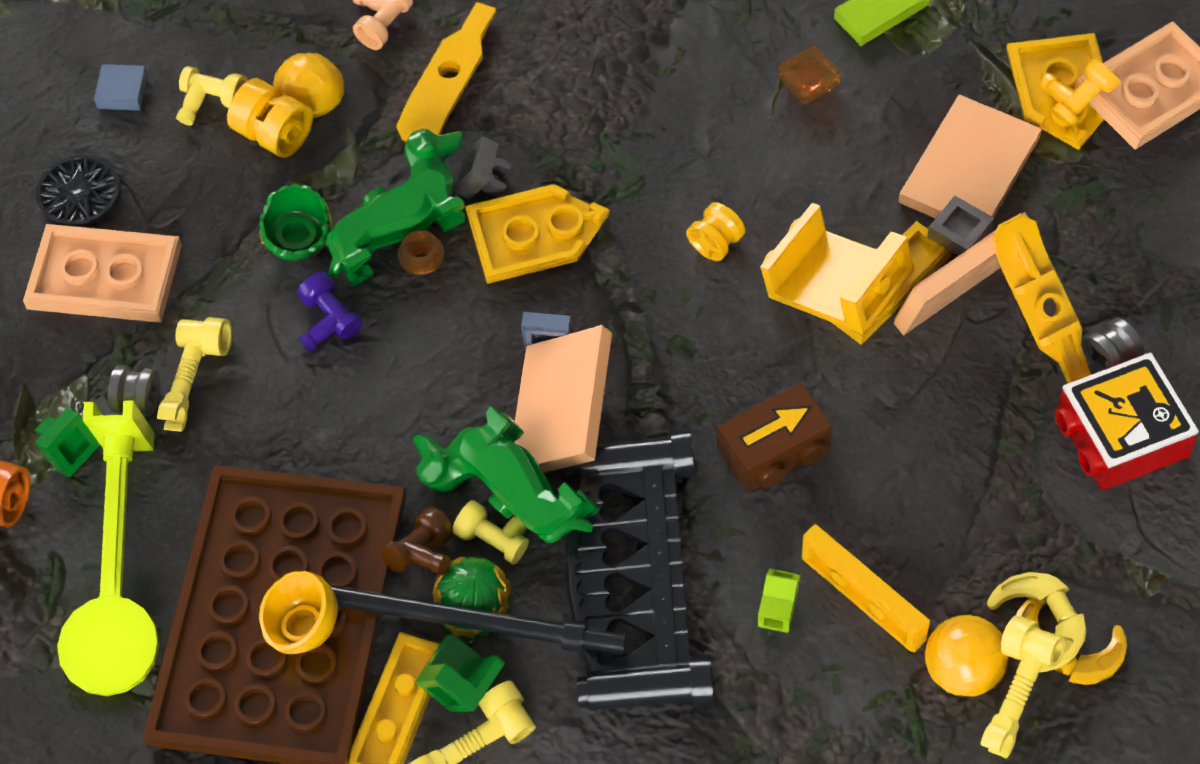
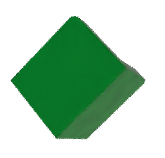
M447 635L414 683L451 713L473 712L503 668L505 661L497 655L481 657L457 636Z

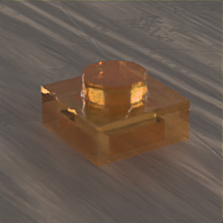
M815 44L778 65V77L804 105L841 84V72Z

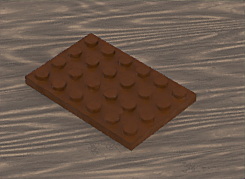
M213 465L142 738L146 746L281 764H347L356 736L381 614L338 607L334 629L322 645L305 653L284 654L270 646L263 637L259 621L260 606L266 592L276 581L288 573L299 571L313 572L321 576L330 585L386 594L391 569L384 563L381 551L390 542H397L407 497L405 487Z

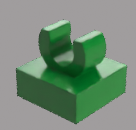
M66 408L56 420L47 416L34 430L36 434L40 435L35 442L37 447L56 471L68 478L79 469L100 445L83 422L81 415L69 408Z

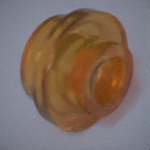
M413 231L405 236L398 248L399 263L408 273L414 275L430 274L443 263V245L436 236L428 231ZM420 253L428 254L424 257H415Z

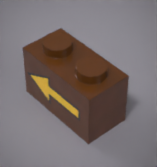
M800 382L718 425L717 450L748 494L759 487L769 488L776 485L785 477L787 472L802 464L810 466L820 461L831 448L832 425Z

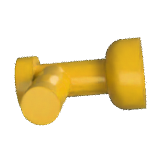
M1093 58L1086 66L1085 74L1088 78L1076 91L1062 83L1053 73L1047 74L1041 81V88L1058 101L1052 109L1072 127L1079 121L1076 116L1101 90L1112 92L1121 83L1096 58Z

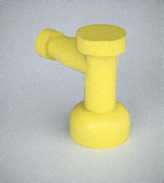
M186 66L180 75L179 88L181 92L187 94L184 98L183 107L179 110L176 119L185 125H193L196 118L195 114L200 108L206 93L220 97L222 104L229 108L235 93L248 81V78L244 75L233 73L225 79L200 74L197 68Z
M475 500L469 501L462 508L453 525L454 535L463 540H471L475 537L480 538L504 553V560L512 565H515L521 559L529 544V539L522 536L528 528L516 516H513L501 529L487 520L486 508Z

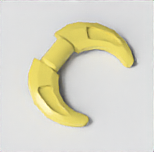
M1026 572L1011 576L999 584L990 595L987 605L990 610H995L1002 603L1016 597H1027L1039 601L1041 604H1048L1058 622V625L1055 626V635L1065 639V649L1060 662L1055 667L1042 664L1039 672H1047L1062 667L1076 657L1086 638L1084 614L1077 615L1065 594L1069 591V588L1057 577L1045 573Z

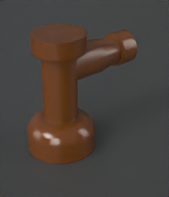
M428 507L415 518L414 531L400 542H390L381 551L384 563L394 572H402L411 563H414L421 567L430 568L431 571L437 574L444 575L450 568L451 558L445 554L436 553L426 546L436 548L448 542L453 536L452 524L442 511L434 507Z

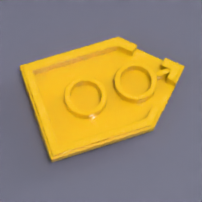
M1095 33L1007 43L1006 49L1024 119L1079 150L1103 122L1104 118L1088 104L1076 116L1079 121L1073 127L1070 126L1052 109L1058 101L1051 94L1043 90L1040 84L1047 74L1053 73L1062 83L1074 90L1077 79L1085 74V68L1093 58H1096L1103 64Z
M555 184L465 206L487 284L577 262L610 214V209L594 202L590 205L571 196L570 191Z

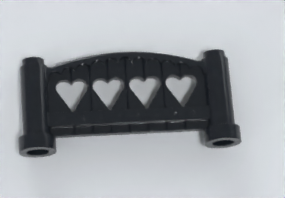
M691 428L671 430V436L597 443L595 461L565 467L567 479H577L578 487L576 492L578 490L583 491L600 509L597 514L587 519L593 525L591 533L573 529L567 534L566 579L572 619L587 622L588 628L608 631L615 623H624L653 638L623 659H614L609 655V652L584 648L583 655L589 666V672H587V676L577 677L580 708L590 707L591 711L692 701L694 708L715 706L710 654L690 656L676 479L695 477ZM606 488H615L642 501L615 521H605L600 516L605 508V503L600 500L599 496ZM609 532H618L645 545V547L618 566H608L603 562L608 548L602 543V539ZM612 577H621L649 591L620 612H611L606 608V603L610 599L611 594L605 589V584Z

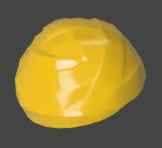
M299 53L291 56L279 67L273 81V86L281 90L283 95L291 96L310 107L313 112V118L321 117L332 111L341 102L345 93L342 73L331 61L318 53Z
M299 571L286 574L269 588L262 600L259 621L263 637L270 646L284 654L305 653L318 648L327 640L334 629L338 613L337 598L330 585L321 576L313 572Z
M962 615L945 620L933 631L926 645L925 662L931 678L945 691L954 695L974 697L989 692L1000 683L1007 670L1009 656L1004 655L1001 651L1003 637L1001 632L991 622L977 616Z

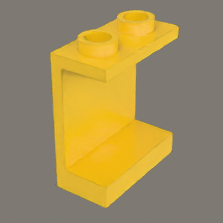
M814 203L808 207L800 218L792 223L786 236L774 250H771L766 255L763 264L760 266L769 298L860 334L865 333L914 269L907 237L890 232L876 250L826 231L821 208Z

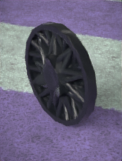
M91 155L70 156L55 162L43 173L36 189V201L46 219L54 225L85 228L103 221L114 211L121 197V182L114 167L104 159Z

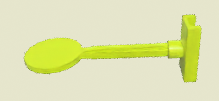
M133 400L123 401V415H103L94 402H84L83 422L102 446L103 460L107 462L100 596L73 611L62 627L57 645L60 666L69 680L87 693L102 696L125 693L144 681L155 665L160 646L157 627L147 611L130 599L122 598L128 463L133 461L134 451H154V431Z

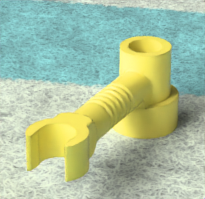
M207 317L205 321L181 319L178 322L176 343L178 347H183L184 351L171 390L165 395L158 408L157 419L166 420L164 430L178 432L184 430L189 408L188 397L201 357H205V355L226 356L229 352L232 342V326L228 319Z
M1014 616L1007 624L1001 641V651L1004 655L1021 662L999 713L994 715L981 741V745L989 748V752L1004 758H1008L1013 750L1016 734L1019 729L1018 721L1042 664L1055 667L1060 662L1065 649V639L1063 637L1041 630L1037 622L1020 616Z
M505 681L485 693L478 705L488 721L473 729L472 732H468V734L460 737L459 740L456 739L455 742L448 744L440 750H434L429 754L423 755L410 764H457L463 758H467L468 755H472L476 750H480L481 747H485V745L492 743L503 735L510 744H515L529 736L536 726L523 708L522 702L524 698L513 681Z

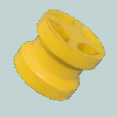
M717 202L711 203L704 210L702 221H695L686 230V235L691 245L701 255L712 261H721L729 252L728 245L738 242L745 234V226L738 215L727 206Z

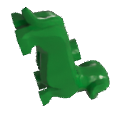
M420 129L409 135L404 147V156L411 171L409 179L388 191L380 187L367 193L361 201L362 206L342 217L326 235V245L332 255L329 267L330 276L336 277L342 270L350 286L354 287L374 275L369 264H363L372 259L371 255L375 249L415 238L425 233L434 221L438 223L444 233L465 222V214L462 211L465 208L464 201L460 197H452L455 184L453 174L443 162L461 147L463 135L460 131L438 136L429 129Z
M489 406L486 412L487 423L485 425L463 429L445 449L428 435H416L413 438L415 447L421 457L416 473L419 480L429 489L435 492H448L458 488L463 481L469 478L479 477L493 492L488 498L490 504L508 519L514 514L528 529L538 534L544 542H556L573 529L591 533L593 525L587 519L597 514L600 509L583 491L578 490L575 492L565 482L558 489L560 496L555 495L535 457L528 449L515 443L523 435L524 431L509 415L503 412L500 413L496 408Z

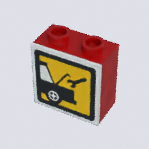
M1151 352L1063 385L1058 407L1055 410V419L1061 433L1065 437L1070 436L1078 449L1077 455L1082 470L1088 477H1094L1101 491L1189 458L1199 433Z

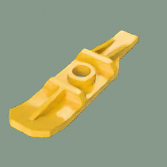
M476 2L462 28L442 40L410 95L396 127L403 142H407L412 132L420 129H429L438 136L442 134L451 112L483 58L481 42L496 14V8ZM448 72H455L458 74L453 78L443 77V75Z
M1019 214L999 224L992 239L993 246L997 252L996 255L1005 278L1039 349L1059 363L1068 384L1092 375L1081 347L1082 325L1045 250L1036 221ZM1047 298L1052 299L1056 305V312L1052 317L1048 316L1043 310V303Z

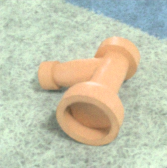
M353 0L355 4L367 6L377 11L374 16H363L353 26L355 36L366 47L373 50L381 49L388 40L387 27L400 12H407L413 5V0Z

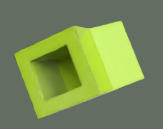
M769 569L766 574L758 612V627L789 633L801 575Z

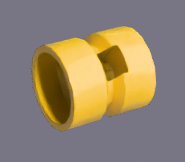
M253 78L244 83L235 93L229 105L227 123L231 129L250 140H257L261 147L278 157L286 158L298 151L305 142L313 123V112L307 105L291 96L283 95L281 90L264 80Z

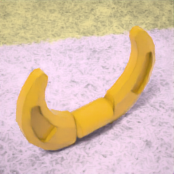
M1029 598L1017 611L1016 616L1038 623L1039 611L1047 603L1041 604L1039 601ZM1120 625L1113 627L1112 640L1104 650L1099 653L1080 655L1078 660L1074 657L1062 667L1054 670L1067 676L1071 675L1069 682L1083 685L1096 684L1113 676L1123 664L1126 654L1127 641L1123 628Z

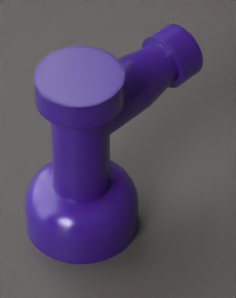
M319 271L309 276L297 291L298 298L306 306H319L326 314L307 334L304 333L298 337L299 342L309 353L317 347L318 343L326 340L335 332L343 340L352 337L363 324V320L356 313H349L333 295L334 281L325 271Z

